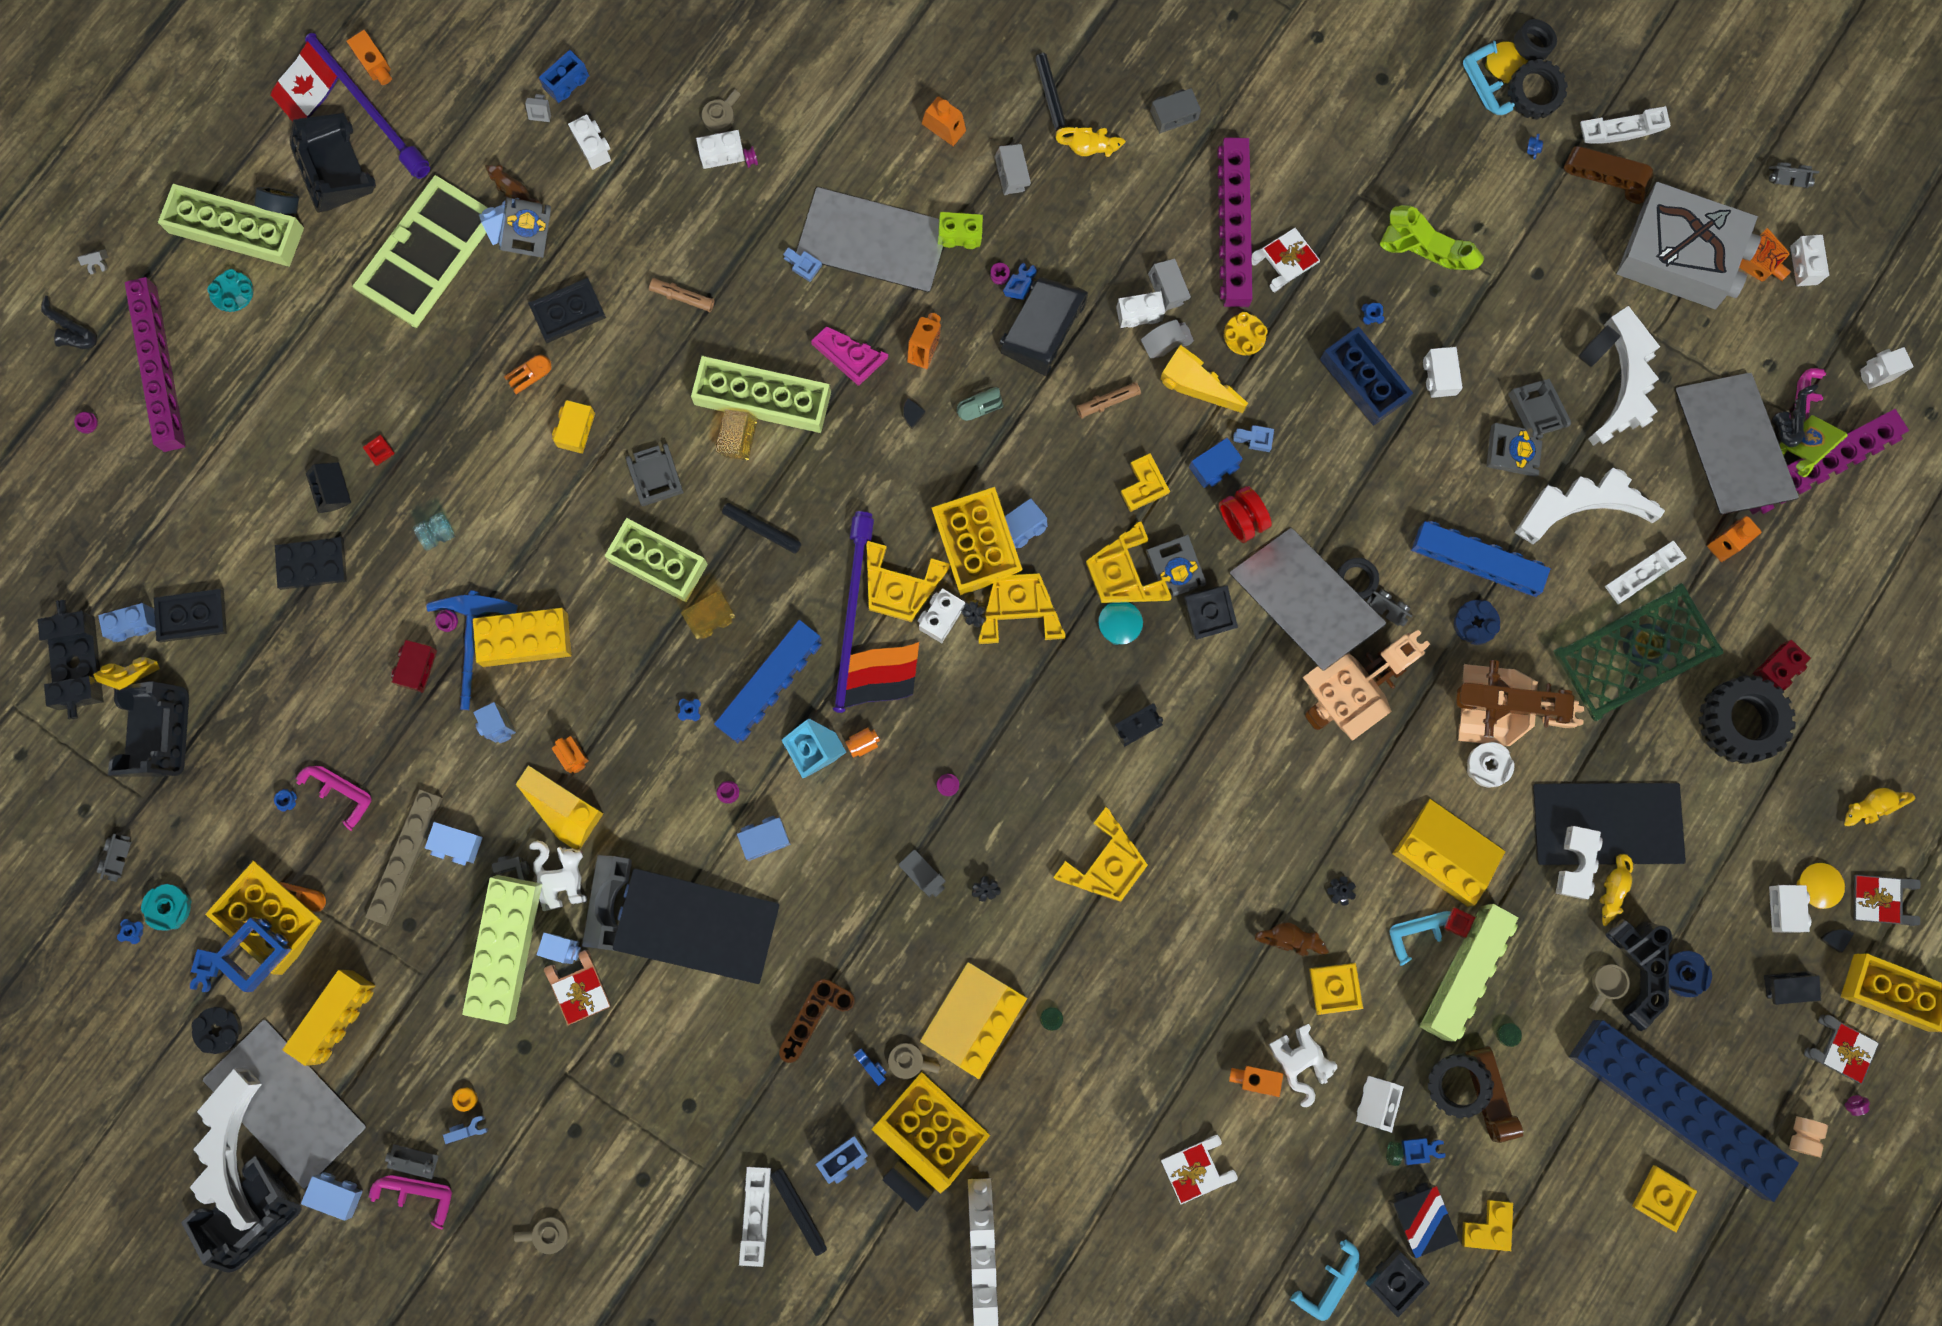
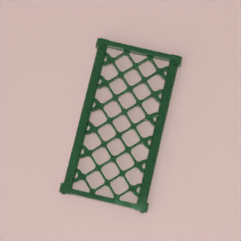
M1682 583L1674 586L1673 590L1568 646L1564 648L1561 646L1553 651L1594 722L1602 719L1604 714L1711 657L1716 658L1724 653ZM1681 596L1688 609L1678 606L1677 597ZM1664 604L1672 609L1670 619L1660 617L1658 615V607ZM1676 610L1687 613L1685 624L1674 620ZM1645 614L1653 619L1650 630L1639 625V618ZM1691 614L1699 628L1690 626ZM1657 620L1668 623L1666 634L1655 631ZM1672 624L1683 627L1681 639L1670 635ZM1624 625L1634 630L1631 640L1620 636V628ZM1688 629L1699 633L1697 643H1692L1685 639ZM1637 630L1649 634L1647 644H1642L1635 640ZM1703 634L1711 646L1709 649L1701 644ZM1606 635L1613 638V649L1602 648L1600 638ZM1653 635L1664 638L1662 649L1651 646ZM1668 639L1680 643L1677 654L1666 650ZM1618 640L1630 644L1627 655L1616 651ZM1684 644L1695 647L1694 657L1688 659L1682 655ZM1587 645L1594 648L1593 660L1583 658L1581 656V648ZM1634 645L1645 648L1643 659L1632 656L1631 653ZM1649 649L1660 652L1658 664L1647 660ZM1599 650L1610 654L1608 665L1597 662ZM1665 654L1676 658L1675 667L1669 669L1663 666L1662 662ZM1568 655L1576 660L1574 670H1572L1565 658ZM1614 655L1626 659L1623 670L1612 666ZM1630 660L1641 663L1639 674L1628 671ZM1579 661L1591 664L1589 675L1577 671ZM1645 664L1654 666L1657 669V676L1651 680L1643 675ZM1595 665L1606 668L1607 672L1604 680L1593 676ZM1610 670L1618 671L1622 674L1619 685L1609 682ZM1626 674L1637 678L1636 688L1630 690L1624 686ZM1577 676H1581L1587 679V685L1585 690L1579 682ZM1591 680L1602 683L1603 687L1600 695L1589 691ZM1606 685L1618 688L1617 698L1611 700L1604 695ZM1588 695L1599 699L1598 708L1595 709Z

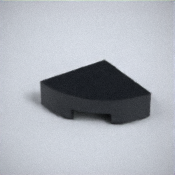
M908 398L904 405V418L907 425L913 429L924 416L925 410Z
M1833 930L1825 933L1819 940L1837 952L1843 953L1854 933L1848 930Z

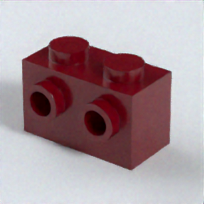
M1791 639L1782 643L1754 671L1753 675L1762 677V681L1769 679L1774 682L1773 686L1775 688L1780 686L1783 690H1786L1793 683L1791 679L1807 669L1806 663L1811 657Z
M405 640L404 645H401L398 652V664L391 673L392 683L399 687L424 693L437 650L431 646Z

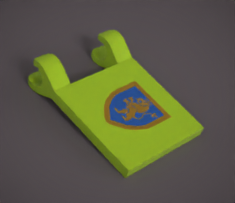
M1814 415L1804 422L1805 434L1798 446L1787 447L1782 442L1779 444L1783 456L1788 450L1804 459L1796 465V468L1799 470L1798 475L1802 477L1808 476L1813 467L1848 436L1846 432Z

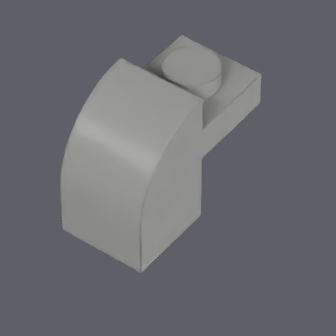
M1177 320L1167 322L1155 328L1141 339L1150 358L1163 357L1175 347L1180 345L1188 346L1194 342L1190 329L1186 326L1185 322L1178 323Z

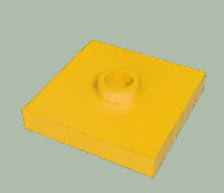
M1356 963L1309 969L1316 1015L1363 1009Z
M1653 1165L1632 1207L1671 1231L1677 1232L1697 1190Z

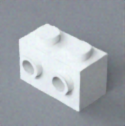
M585 115L568 124L592 170L611 161L607 152L610 150V147L605 138L601 139L598 133L601 131L595 120L591 122L588 115Z
M738 130L696 138L704 169L745 161Z
M1823 235L1801 236L1790 246L1796 286L1818 285L1829 276Z
M1161 291L1119 298L1116 307L1120 328L1135 327L1148 323L1155 324L1163 321L1165 314Z
M1457 348L1430 349L1423 359V366L1428 373L1426 387L1430 391L1431 398L1457 395L1462 390Z
M1905 347L1892 352L1890 349L1878 353L1877 357L1866 362L1867 365L1860 372L1863 382L1867 385L1868 389H1872L1895 380L1913 368V364Z
M942 588L940 593L936 592L930 600L932 606L928 612L923 611L918 619L920 623L919 630L940 643H943L965 605L963 600Z
M1770 886L1772 932H1810L1811 917L1808 914L1810 895L1807 891V886Z
M1368 1076L1363 1088L1362 1101L1357 1110L1356 1122L1392 1133L1404 1087Z

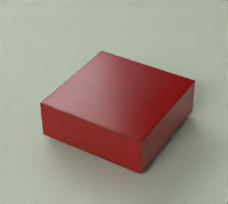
M379 435L363 446V449L376 466L395 454L382 435Z
M1454 907L1444 929L1465 939L1476 917Z

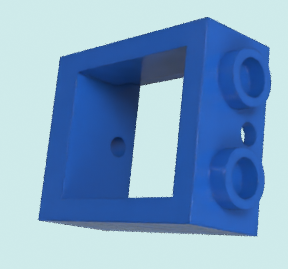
M249 918L210 960L243 992H253L292 950L287 945L288 940L279 933L275 934L270 929L272 927L271 924L263 918ZM254 929L275 950L249 976L229 955Z

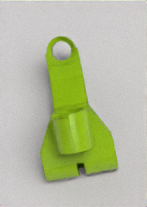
M1402 205L1391 210L1390 226L1387 227L1380 242V246L1384 250L1393 253H1403L1409 250L1445 268L1455 270H1473L1483 263L1484 256L1471 241L1454 240L1435 231L1417 208Z

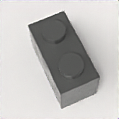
M1192 88L1178 90L1168 97H1158L1152 102L1150 112L1160 134L1199 120L1201 109Z

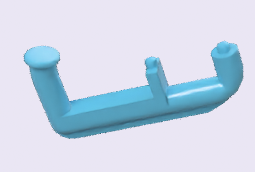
M1493 41V43L1465 57L1463 66L1486 109L1496 115H1505L1513 110L1515 104L1507 102L1499 106L1493 95L1494 91L1501 88L1503 82L1498 81L1489 86L1477 64V61L1494 52L1495 54L1497 53L1496 41Z
M1450 911L1395 924L1390 928L1391 940L1397 958L1400 961V966L1412 959L1406 953L1402 937L1432 929L1435 939L1438 942L1442 941L1439 927L1446 924L1451 913Z
M1346 1239L1340 1242V1248L1350 1255L1340 1272L1329 1265L1325 1267L1327 1271L1335 1275V1278L1319 1305L1316 1306L1302 1295V1291L1295 1292L1290 1298L1301 1309L1320 1321H1325L1331 1316L1359 1268L1358 1249Z

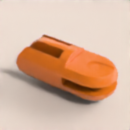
M544 355L534 356L505 375L504 378L506 380L512 379L509 385L511 388L516 387L513 391L515 394H518L547 375L551 370V362Z
M279 882L313 913L319 912L325 907L326 898L323 893Z

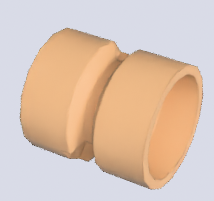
M1796 1116L1793 1129L1797 1134L1792 1136L1789 1149L1821 1158L1824 1145L1820 1140L1826 1138L1828 1125Z

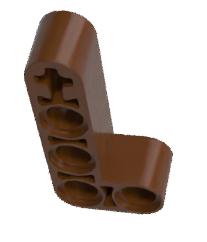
M1583 147L1572 148L1564 166V170L1571 175L1626 189L1625 198L1635 204L1643 203L1652 184L1653 169L1649 165Z
M826 979L816 982L780 1047L779 1055L784 1062L793 1063L801 1057L828 1005L839 1011H849L854 1007L855 997L850 991ZM823 983H827L831 989L826 997L821 996L818 992L819 986ZM843 994H847L851 999L850 1005L846 1008L841 1007L838 1003L839 997ZM811 1004H816L819 1007V1014L816 1017H810L807 1013V1008ZM800 1024L805 1025L808 1029V1034L804 1038H800L796 1034V1028ZM792 1037L795 1041L802 1042L803 1044L802 1046L796 1044L794 1048L796 1056L788 1058V1053L785 1049L792 1047L794 1041H790Z
M1486 1046L1465 1052L1468 1056L1476 1057L1479 1062L1482 1061L1486 1065L1485 1068L1492 1075L1491 1079L1494 1082L1493 1097L1488 1106L1481 1111L1490 1139L1493 1142L1502 1143L1523 1137L1522 1125L1518 1117L1513 1116L1492 1049ZM1469 1070L1478 1098L1480 1083L1478 1077Z

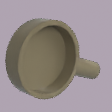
M734 90L725 101L713 100L704 106L702 119L708 130L714 133H722L731 128L734 123L732 106L741 96L737 90Z
M1609 964L1599 967L1594 972L1592 984L1597 995L1589 1009L1597 1013L1605 999H1619L1627 993L1630 981L1628 974L1623 968Z
M909 1043L896 1046L891 1051L888 1059L889 1068L892 1073L902 1079L912 1078L920 1070L938 1074L940 1064L923 1061L921 1051Z
M554 1216L540 1220L535 1225L533 1231L515 1232L514 1234L515 1242L532 1241L535 1248L544 1254H554L560 1251L569 1239L567 1224L562 1219Z

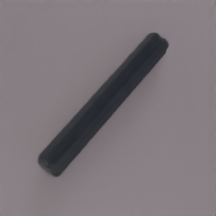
M1037 54V67L1053 124L1057 131L1061 128H1066L1067 125L1047 54Z
M730 503L723 507L722 514L794 554L800 550L801 542Z
M778 1169L770 1177L814 1255L819 1256L827 1250V1247L784 1171Z

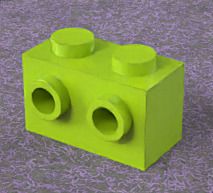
M940 212L938 245H943L947 248L964 246L966 249L980 247L983 215Z

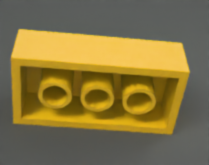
M563 608L473 619L476 663L482 667L572 656L568 613Z
M1867 953L1853 955L1841 998L1925 1031L1942 1032L1941 982Z
M338 970L282 1050L304 1066L325 1063L332 1054L331 1049L334 1044L339 1043L345 1036L346 1031L344 1030L348 1024L353 1023L359 1016L360 1012L358 1010L362 1004H366L373 996L372 990L375 985L353 970Z

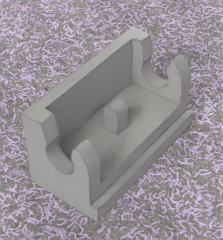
M1022 145L1000 146L996 152L995 161L1003 194L1008 195L1025 191L1024 187L1030 186L1031 181Z
M1175 259L1153 265L1148 276L1155 292L1161 291L1165 311L1182 306L1184 304L1183 301L1190 299L1191 296Z

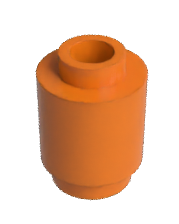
M866 728L850 736V740L845 743L854 758L858 755L861 757L878 748L877 743L880 740L874 729L870 731L869 728Z

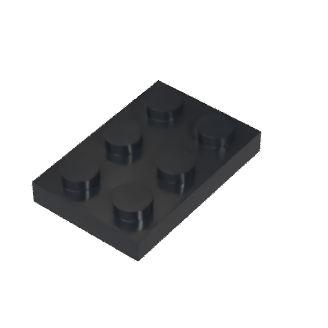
M588 278L528 303L546 343L606 318Z
M338 537L275 545L278 589L284 590L347 582L343 538Z
M222 589L153 598L157 642L227 634L224 590Z

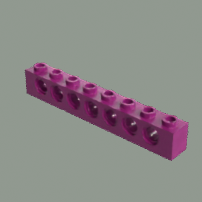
M1224 138L1222 145L1218 146L1217 157L1221 159V166H1218V179H1221V186L1219 185L1218 198L1222 199V205H1219L1218 217L1222 219V226H1219V239H1222V246L1219 248V259H1223V266H1220L1219 277L1223 279V286L1220 287V299H1223L1224 307H1249L1252 302L1249 138ZM1230 160H1234V161H1236L1238 164L1233 165V164H1231L1229 161H1230ZM1235 180L1238 184L1234 185L1231 184L1229 181ZM1230 200H1235L1238 204L1234 205L1230 203ZM1230 220H1236L1239 224L1234 225ZM1230 240H1236L1239 242V244L1234 245L1230 242ZM1237 260L1240 264L1234 265L1230 261ZM1231 280H1237L1240 285H1233Z
M146 277L125 282L153 445L163 452L184 448L186 445L157 287Z
M1893 409L1848 433V436L1813 467L1809 477L1798 475L1799 470L1796 468V465L1804 459L1801 458L1788 465V470L1799 495L1811 489L1810 484L1816 482L1819 485L1830 479L1829 474L1832 472L1838 475L1849 469L1847 464L1853 462L1856 465L1867 459L1866 454L1871 452L1872 455H1875L1885 449L1883 445L1889 443L1892 446L1903 440L1901 435L1908 432L1909 429L1897 410ZM1772 504L1749 510L1752 515L1759 511L1765 514L1775 507Z

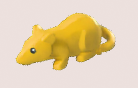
M1077 127L1061 128L1056 132L1058 143L1069 145L1077 155L1083 157L1095 153H1105V156L1109 157L1126 142L1123 138L1106 137V128L1099 129L1097 133H1093L1092 128ZM1074 133L1073 136L1063 137L1064 134Z
M1888 788L1875 789L1867 795L1864 801L1849 805L1844 825L1853 826L1862 818H1866L1865 824L1874 823L1879 820L1877 815L1880 817L1891 814L1916 799L1915 795L1910 792H1895Z
M1620 854L1616 857L1617 869L1610 872L1604 882V887L1607 888L1606 894L1600 898V903L1605 904L1602 908L1603 926H1607L1618 914L1623 912V909L1620 907L1626 894L1631 889L1633 862L1626 854Z

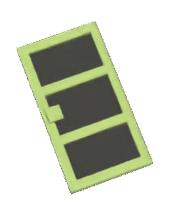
M435 175L352 287L409 323L412 327L417 328L485 236L486 231L479 215L488 207Z

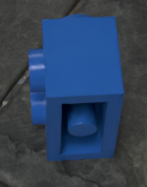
M569 50L539 77V80L544 90L559 104L562 100L567 99L575 88L583 85L589 74L585 64Z
M1226 438L1191 461L1189 468L1203 488L1208 485L1213 487L1222 480L1221 477L1226 473L1231 475L1240 468L1239 465L1243 458L1230 440Z

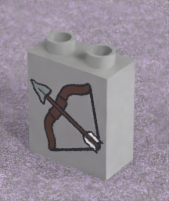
M1656 182L1643 203L1617 275L1716 309L1726 296L1736 299L1745 284L1747 273L1738 271L1742 259L1750 261L1753 258L1761 241V236L1752 233L1758 216Z

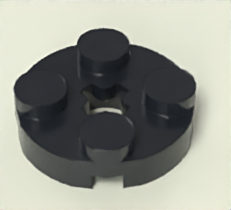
M212 1007L204 1010L193 1020L191 1025L192 1038L196 1046L203 1053L220 1054L231 1050L236 1045V1041L242 1031L238 1015L224 1007ZM214 1025L222 1027L218 1037L212 1034Z

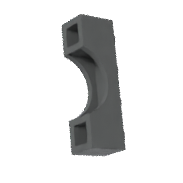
M597 855L583 947L614 951L613 944L618 929L614 918V902L620 888L629 881L632 859Z

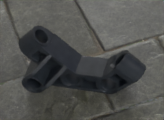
M1621 918L1605 935L1640 969V994L1624 1008L1622 1014L1639 1031H1643L1653 1023L1669 1004V944L1672 941V932L1665 926L1651 922H1642L1634 928L1630 923ZM1657 961L1658 969L1652 972L1651 964ZM1657 994L1658 1002L1652 1005L1651 998Z

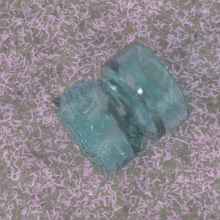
M442 512L430 517L429 522L424 520L413 526L418 540L426 551L438 546L439 541L446 542L455 537L449 521Z

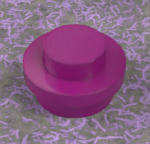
M90 412L79 413L74 419L75 427L81 433L89 434L97 428L98 419Z
M442 610L437 614L435 623L440 630L450 632L457 627L458 618L453 611Z
M944 774L937 781V789L944 796H953L959 790V780L952 774Z
M732 781L722 782L717 788V797L723 803H733L739 797V788Z
M1855 1095L1848 1098L1845 1108L1851 1115L1860 1116L1870 1110V1102L1866 1097Z

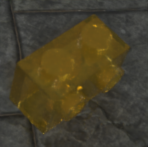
M725 409L724 416L721 419L719 438L716 441V452L726 458L749 460L758 418L749 412Z
M720 590L681 612L696 639L709 637L713 634L712 630L719 626L721 628L728 626L733 622L732 619L735 618Z

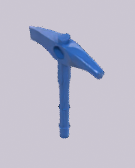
M469 591L468 595L444 598L426 604L428 612L451 610L466 616L460 710H469L475 649L473 619L488 614H515L518 605L508 601L480 596V592Z

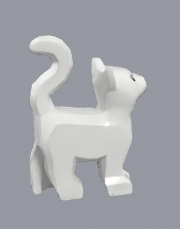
M543 841L532 842L530 849L540 850V855L534 861L533 870L537 876V883L542 884L539 898L542 910L548 911L563 907L562 901L557 897V893L563 890L567 891L571 904L587 902V897L581 895L582 877L578 868L579 862L583 858L582 851L558 847L557 852L563 869L546 871L542 865L548 859L549 848Z
M1309 1024L1295 1030L1300 1046L1294 1050L1288 1045L1289 1038L1287 1035L1268 1044L1274 1058L1282 1065L1291 1088L1306 1094V1098L1300 1103L1302 1107H1309L1313 1104L1315 1092L1308 1084L1298 1082L1297 1075L1306 1068L1314 1066L1317 1079L1321 1084L1328 1083L1327 1079L1337 1069V1064L1324 1057L1320 1046L1309 1035L1311 1029Z

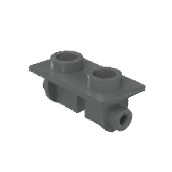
M1778 163L1777 166L1769 167V169L1774 170V173H1771L1769 176V181L1773 184L1788 186L1791 178H1793L1792 186L1809 188V186L1813 187L1815 179L1812 178L1813 174H1818L1819 171H1813L1812 166L1799 165L1797 169L1791 168L1790 163Z
M1380 589V591L1375 590L1373 593L1376 596H1370L1366 603L1381 615L1387 608L1390 611L1385 618L1397 626L1401 625L1404 627L1408 621L1405 618L1406 615L1412 617V612L1409 611L1411 607L1402 601L1396 603L1390 599L1392 595L1383 589Z
M113 834L112 838L107 837L104 851H108L106 860H100L97 873L101 874L100 879H103L104 875H108V880L117 882L118 878H121L125 862L117 861V856L126 858L132 842H129L131 837L121 835L119 840L115 839L116 834Z
M393 1144L392 1151L387 1153L385 1162H388L387 1168L432 1179L439 1155Z

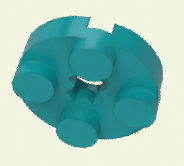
M164 884L147 892L141 904V912L144 913L147 925L153 929L163 931L178 929L189 916L192 900L182 888ZM169 902L171 909L164 914V909L161 906Z

